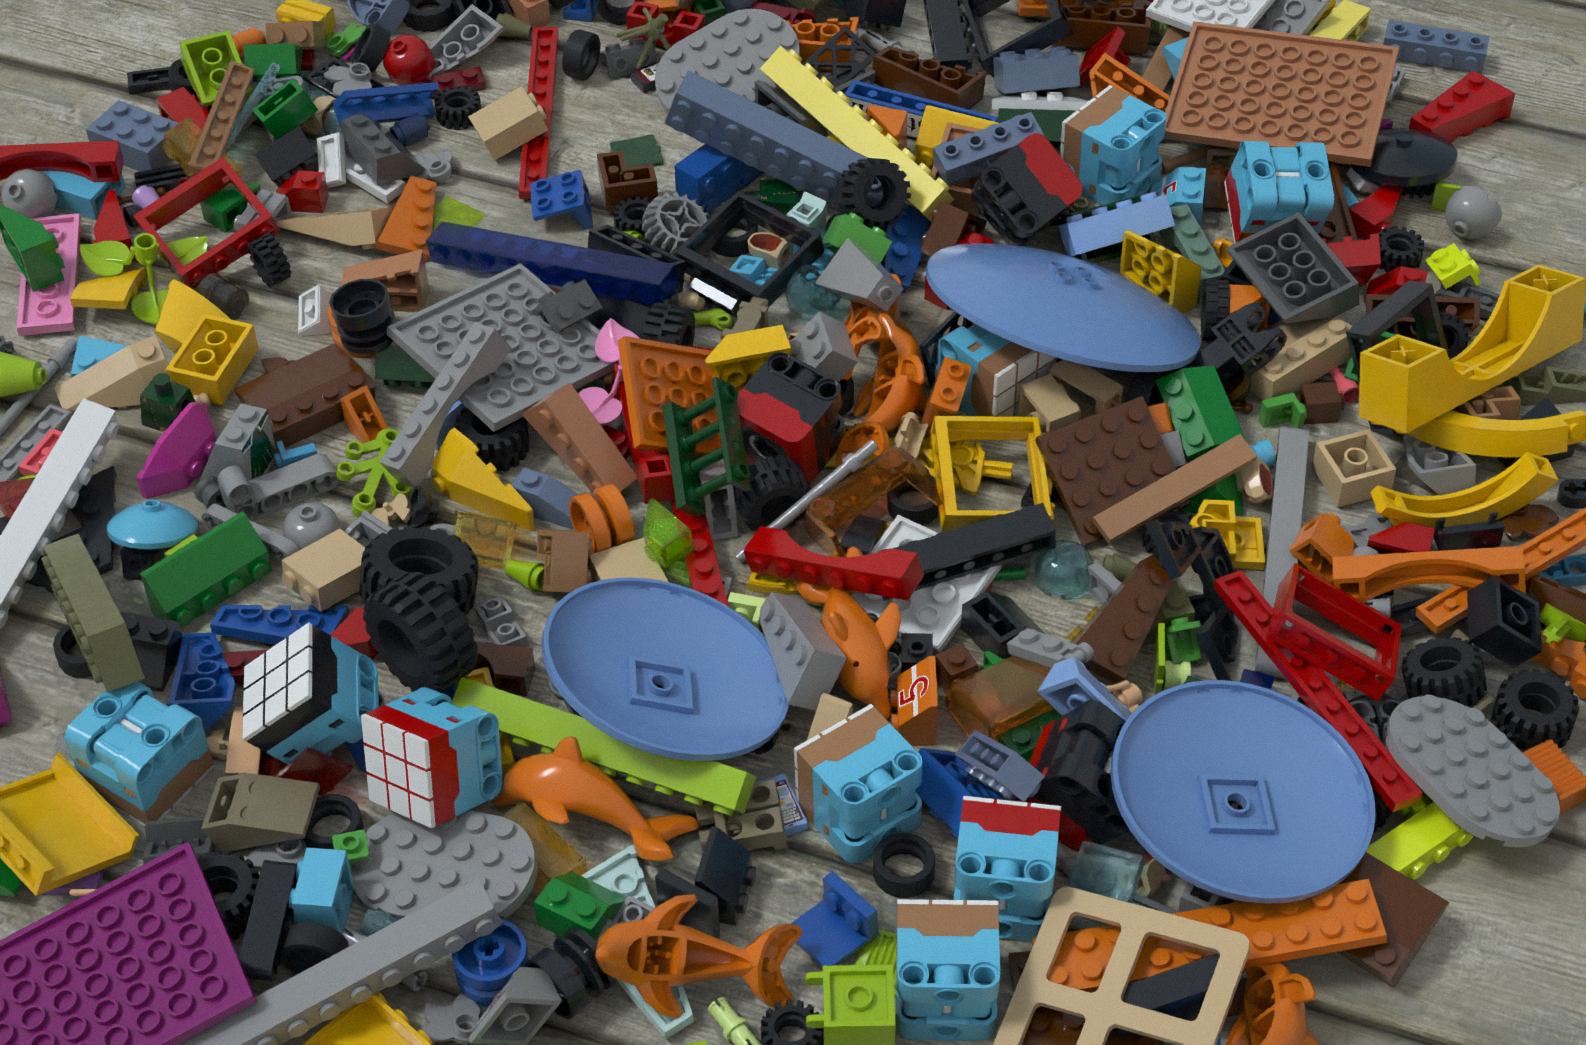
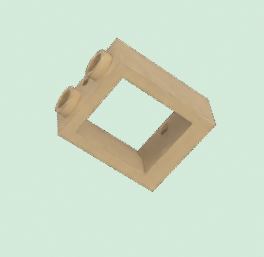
M1062 359L1059 362H1055L1049 370L1048 374H1051L1058 383L1064 386L1067 395L1072 401L1078 403L1081 409L1079 420L1120 405L1122 402L1123 386L1087 365ZM1071 385L1096 399L1095 407L1071 394Z

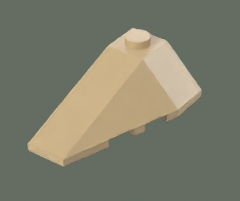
M395 206L367 208L348 213L343 211L325 214V216L319 214L294 217L275 222L280 228L350 246L362 245V250L374 249Z
M154 335L126 346L54 387L61 407L73 413L83 398L108 408L128 409V406L140 405L141 393L155 375L166 373L165 369L169 364L157 336Z

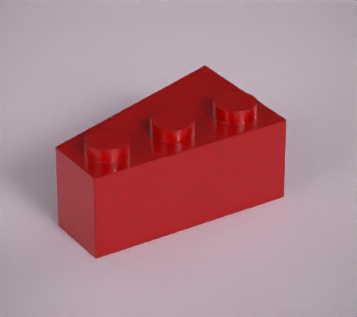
M1379 233L1370 234V239L1352 241V236L1343 237V242L1326 243L1358 281L1359 288L1366 286L1381 265Z

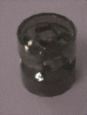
M211 273L204 277L197 288L199 294L218 307L231 320H237L241 317L249 304L248 292L237 284H232L230 280L218 273Z

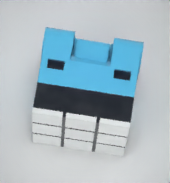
M309 622L244 666L242 739L290 765L302 774H309L329 761L332 754L331 751L344 742L356 743L363 738L361 715L379 708L378 670L373 660Z

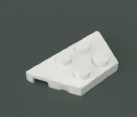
M1036 91L1021 92V94L993 98L992 110H999V108L1078 110L1088 101L1063 96L1061 91H1046V95H1037Z

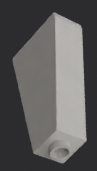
M849 238L846 239L815 282L839 298L884 311L889 310L904 289L868 250Z

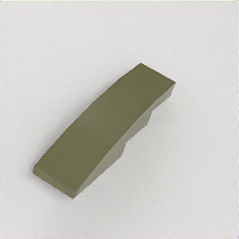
M1545 366L1541 374L1523 371L1518 376H1514L1501 385L1495 386H1512L1521 399L1520 404L1537 405L1544 398H1549L1553 404L1586 401V373Z

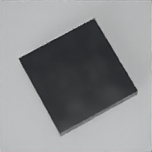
M661 868L655 876L657 904L660 905L674 896L694 894L697 902L683 916L679 924L691 927L718 939L720 937L718 898L670 871Z

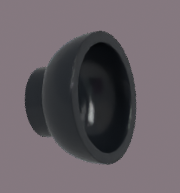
M417 485L410 499L412 515L407 522V526L420 527L427 521L433 523L438 514L439 500L433 499L431 493L426 488Z

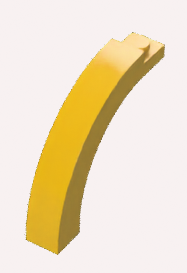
M1450 410L1448 413L1440 415L1407 434L1433 446L1472 455L1522 457L1526 452H1530L1538 456L1567 452L1568 445L1586 441V413L1582 410L1539 419L1498 420L1470 416Z
M1526 452L1500 474L1462 491L1443 495L1417 496L1377 485L1370 494L1375 503L1376 511L1385 518L1389 517L1392 526L1408 522L1435 529L1436 521L1440 518H1445L1444 527L1487 522L1489 514L1493 512H1498V520L1534 501L1559 480L1547 458Z

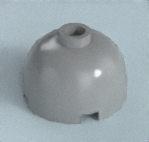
M32 169L18 170L6 179L1 190V200L5 207L29 218L46 217L55 208L57 194L54 193V181L47 174Z
M1462 186L1448 200L1445 219L1448 226L1457 236L1473 240L1487 236L1500 222L1502 217L1500 205L1497 201L1493 204L1487 198L1489 193L1475 186Z
M317 502L303 503L294 507L288 513L282 525L283 536L293 541L300 550L338 529L342 530L340 520L335 512L328 506Z

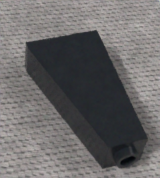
M1214 954L1130 983L1127 986L1122 1001L1184 1020L1194 1021L1200 1012L1220 955ZM1245 969L1242 972L1226 1017L1239 1015L1248 978ZM1116 1028L1119 1038L1137 1035L1136 1033Z

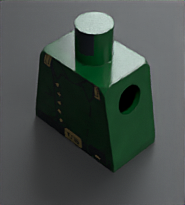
M769 175L760 178V191H744L747 196H753L757 201L776 208L784 215L800 202L803 195L802 190L795 189L792 185Z
M166 373L155 375L140 395L142 425L165 432L189 403L196 402L191 390L187 386L171 382L170 376Z

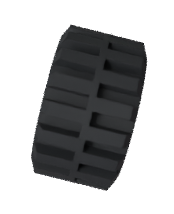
M862 158L857 160L858 163L852 162L849 164L850 170H843L841 176L844 177L843 181L838 180L837 186L841 188L840 192H836V198H841L842 202L838 203L840 209L846 210L844 214L854 213L864 219L863 224L865 226L884 227V224L891 225L895 223L894 219H900L903 216L900 211L907 210L909 204L905 203L906 198L911 199V193H907V188L911 187L910 182L904 181L907 175L904 171L898 170L900 166L896 163H890V160L879 158ZM875 176L883 186V196L876 207L870 208L864 199V187Z
M659 302L654 303L646 316L641 339L681 346H693L695 319L692 309Z
M463 408L461 415H457L454 427L478 447L479 452L477 456L485 465L491 462L497 471L503 470V472L510 470L509 467H517L520 464L519 460H524L527 457L526 452H529L530 442L527 420L524 417L493 432L468 408Z
M770 456L762 461L759 459L754 462L755 464L748 465L751 490L746 492L733 486L735 503L745 525L750 530L757 531L760 526L767 527L811 490L800 465L797 462L795 463L794 459H785L784 456H777L776 458ZM808 507L782 530L796 525V522L802 521L806 517L805 513H808L812 507Z
M1456 637L1430 639L1426 643L1416 645L1415 649H1410L1406 653L1407 656L1403 657L1401 668L1408 699L1429 694L1458 702L1467 707H1474L1478 704V700L1483 699L1485 696L1487 682L1481 652H1479V648L1476 645H1472V642L1468 640L1461 641V638Z
M1526 669L1520 670L1518 675L1512 673L1508 676L1507 680L1504 679L1498 689L1492 710L1491 723L1494 720L1498 722L1496 727L1500 728L1502 725L1507 727L1505 734L1511 732L1513 734L1512 741H1515L1516 747L1522 749L1523 752L1549 739H1553L1554 744H1557L1558 748L1564 747L1571 736L1579 712V706H1577L1579 700L1576 695H1573L1574 689L1571 685L1566 686L1564 679L1561 677L1555 678L1553 677L1554 674L1548 671L1545 674L1541 673L1539 669H1533L1532 672H1528ZM1526 709L1538 711L1543 715L1532 713Z
M223 851L221 855L211 852L209 857L206 858L200 856L198 860L213 896L223 892H233L227 899L216 903L230 937L233 941L240 939L239 935L246 931L259 879L257 868H254L251 860H244L243 855L239 853L231 856L230 851Z

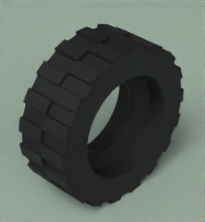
M406 0L409 3V10L403 22L404 24L406 23L407 27L415 31L433 32L438 29L441 30L445 26L450 25L451 21H454L451 0ZM425 5H437V6H438L437 8H434V9H431V10H419V9H417V8H419V7H421V6H425Z
M1205 279L1201 306L1202 341H1215L1217 338L1211 328L1229 316L1230 287L1228 280Z

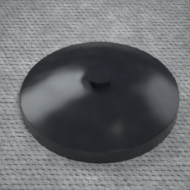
M1385 128L1379 131L1371 167L1352 164L1350 166L1364 178L1381 184L1422 186L1433 184L1449 177L1456 169L1458 153L1450 141L1437 134L1412 128Z

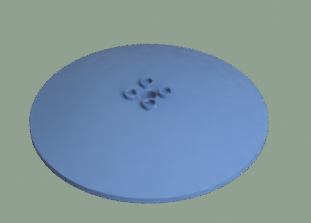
M972 243L941 249L930 257L927 264L926 279L933 292L951 309L995 335L1046 355L1111 370L1162 372L1190 364L1196 358L1200 348L1201 340L1196 328L1178 309L1134 281L1078 258L1024 246Z

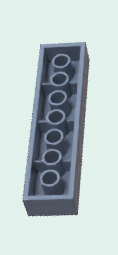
M689 70L675 94L664 123L676 131L683 132L701 143L720 150L723 154L730 155L748 166L755 167L773 178L792 185L795 189L823 199L839 208L838 203L842 202L841 198H836V192H840L841 188L837 186L838 180L843 181L844 178L841 176L843 170H850L848 165L852 162L858 163L857 160L868 159V157ZM875 176L864 187V199H866L875 181Z

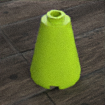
M0 352V398L36 391L41 388L42 384H45L47 373L40 362Z

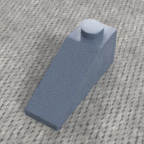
M523 467L512 483V486L531 506L533 516L574 530L569 514V500L571 497L579 494L548 474Z

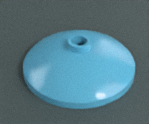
M146 500L134 504L117 513L107 524V535L113 542L135 549H160L176 546L198 532V520L192 513L182 507L158 500Z

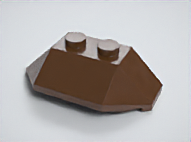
M1366 294V315L1390 295ZM1435 296L1439 313H1449L1458 316L1469 327V335L1480 325V298ZM1412 310L1386 330V332L1418 340ZM1443 327L1448 348L1453 343L1454 335L1449 328Z
M1540 574L1532 578L1530 587L1537 602H1539L1541 611L1545 604L1548 603L1586 624V593Z

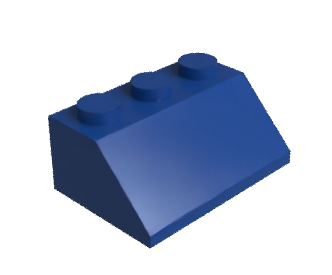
M927 748L919 750L918 753L922 757V782L915 789V792L930 807L928 810L934 817L945 821L951 827L950 832L956 838L959 837L964 796L1005 800L992 788H988L982 782H978L965 771L968 765L959 759L955 752Z

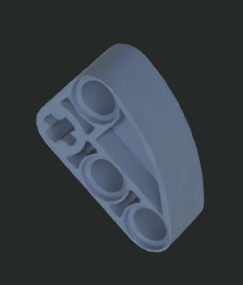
M347 0L351 13L363 26L375 23L389 30L391 35L409 10V3L406 0Z

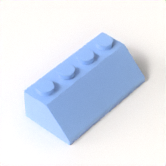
M1075 657L1055 663L1037 691L1062 716L1089 700L1103 703L1125 721L1132 714L1128 707L1120 703L1108 691V688L1099 682L1086 669L1085 665Z

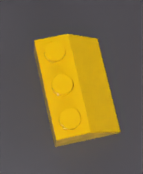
M927 105L915 143V157L917 158L915 163L917 165L924 163L928 168H933V147L941 144L947 122L978 129H985L992 124L999 123Z
M203 313L165 369L166 374L178 384L187 386L191 390L192 395L206 393L211 403L223 405L259 350L254 324Z

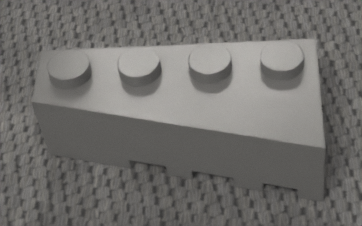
M771 591L767 601L761 606L759 620L787 702L793 706L816 711L822 694H830L847 657L802 599Z

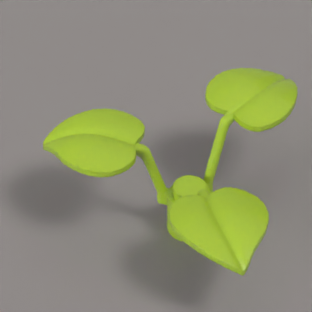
M149 233L139 234L135 237L134 246L130 247V251L125 244L118 241L80 244V252L85 265L98 276L113 277L120 275L123 272L124 265H130L134 256L140 264L147 267L150 292L137 294L131 302L133 314L139 320L156 325L160 318V311L166 299L168 289L155 291L152 264L159 255L163 263L169 266L159 243L156 242V238ZM197 236L179 239L168 243L167 246L185 266L207 252L208 237Z

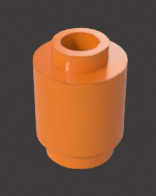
M255 27L232 35L241 59L244 58V45L267 44L264 33L261 30L258 31Z

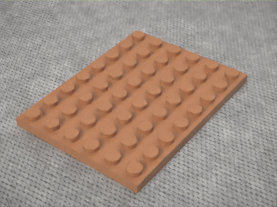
M1193 21L1165 111L1167 116L1164 139L1239 149L1241 141H1267L1269 147H1295L1297 142H1321L1325 145L1328 161L1371 167L1399 55V47Z

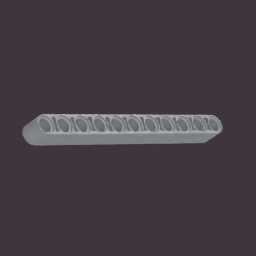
M1280 426L1262 590V596L1272 608H1274L1278 585L1294 563L1298 564V559L1289 550L1301 530L1309 429ZM1293 599V604H1292V609H1291L1292 612H1293V609H1294V599ZM1286 620L1285 624L1292 627V623ZM1257 643L1254 674L1285 678Z

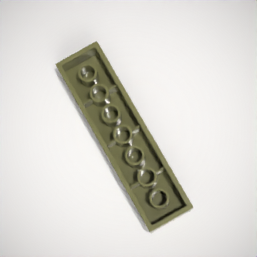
M79 534L44 545L43 548L46 556L42 557L41 560L52 583L53 593L61 611L64 613L72 634L75 636L83 657L86 659L96 684L102 682L108 693L145 679L126 623Z

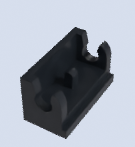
M1498 512L1490 513L1487 522L1444 527L1445 518H1440L1436 521L1433 537L1439 551L1495 548L1501 545L1505 530L1503 521L1496 522Z

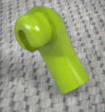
M721 309L693 313L695 326L710 324L720 330H724V328H731L733 324L731 315Z

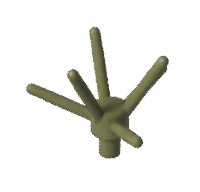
M643 8L644 15L649 21L646 25L616 34L617 37H620L621 41L644 34L649 38L636 65L637 69L642 67L652 43L655 49L658 38L666 50L671 48L662 34L668 17L660 13L654 19L647 8Z

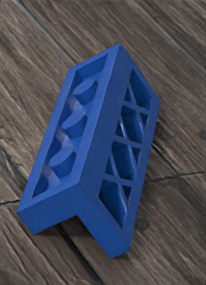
M437 82L346 90L334 101L333 105L340 127L342 119L356 114H366L377 123L397 122L416 113L427 119L432 118L436 114L431 97L439 90Z

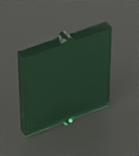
M653 134L609 143L612 152L623 150L627 167L653 164L654 167L664 165V160L660 153L661 146L657 145Z

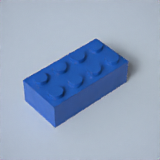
M704 144L674 165L676 192L680 197L687 194V198L691 201L696 199L698 206H704V213L713 212L715 208L730 199L737 191L748 186L752 181L765 173L755 167L746 165L730 155L723 154L720 150Z

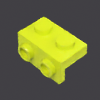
M1454 243L1446 248L1436 250L1429 258L1425 259L1428 267L1445 289L1466 277H1469L1476 287L1481 285L1477 276L1481 271L1473 259L1471 260L1465 249L1460 251Z

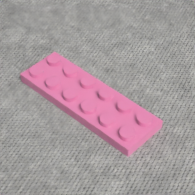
M80 214L31 218L42 223L48 234L53 232L59 245V248H56L55 251L61 255L65 268L61 269L64 280L33 292L21 273L17 316L19 336L73 331L75 330L76 307H72L70 297L78 285L82 223Z

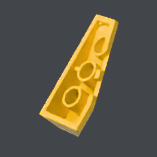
M455 427L452 428L433 460L431 484L438 493L445 494L454 502L530 532L534 530L535 524L531 506L510 483L503 485L496 473L497 469L491 462L485 465L477 456L479 452L478 447Z

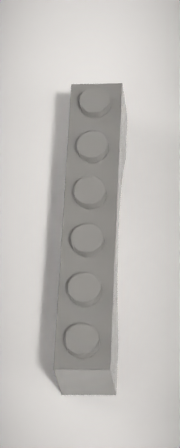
M474 322L379 461L397 481L412 487L420 485L433 465L438 435L454 403L474 382L485 375L497 371L512 349L495 328Z

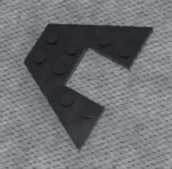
M114 466L92 475L88 484L82 485L80 488L78 500L70 510L82 527L51 541L53 543L79 534L100 575L113 570L112 551L114 550V542L107 535V524L115 516V478L117 474ZM6 516L0 518V535L9 522ZM41 555L37 561L36 572L31 580L27 579V583L36 587H44L48 592L54 594L51 587L52 583L41 560L45 556Z
M1158 519L1145 523L1159 553L1160 565L1167 571L1170 579L1182 576L1190 565L1193 571L1199 575L1203 584V593L1206 599L1211 601L1214 611L1196 634L1197 644L1201 652L1205 653L1216 679L1232 681L1229 669L1230 663L1236 661L1235 646L1238 639V626L1234 620V613L1213 587L1215 579L1237 572V569L1219 530L1215 528L1207 529V527L1202 526L1192 528V525L1184 523H1161Z

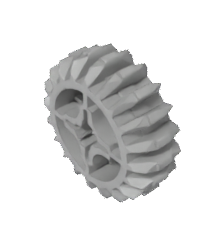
M666 192L662 197L657 196L648 204L642 217V231L646 232L645 239L651 240L652 246L676 256L675 251L710 218L711 214L704 213V206H698L696 199L689 200L687 194L680 197L677 192L672 195Z

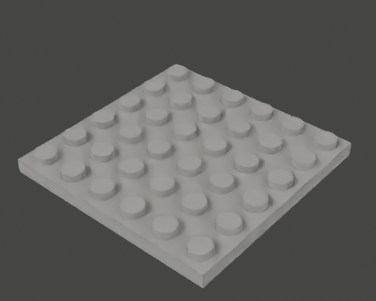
M521 263L387 326V336L435 379L474 322L495 328L512 349L497 371L485 375L474 382L458 398L493 432L522 418V414L546 395L569 382L576 390L614 370V364L604 363L597 357L595 342L600 331L588 320L583 319L556 334L543 312L538 315L533 313L532 310L539 305L538 299L551 291L554 295L556 293Z

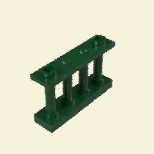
M718 377L712 379L714 395L686 409L670 401L662 406L676 508L693 517H698L705 513L703 503L705 496L728 484L746 492L751 490L750 470L747 466L737 403L738 393L735 386ZM716 407L718 420L693 433V419ZM720 433L722 446L697 459L696 445ZM724 459L726 472L701 485L700 471Z

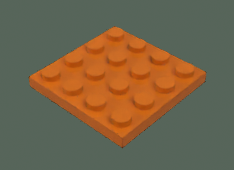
M624 336L618 340L634 448L669 453L662 406L672 401L688 409L714 395L712 385L714 375L705 362V359L712 351ZM716 407L693 419V433L718 420ZM720 433L696 445L697 457H702L722 446Z

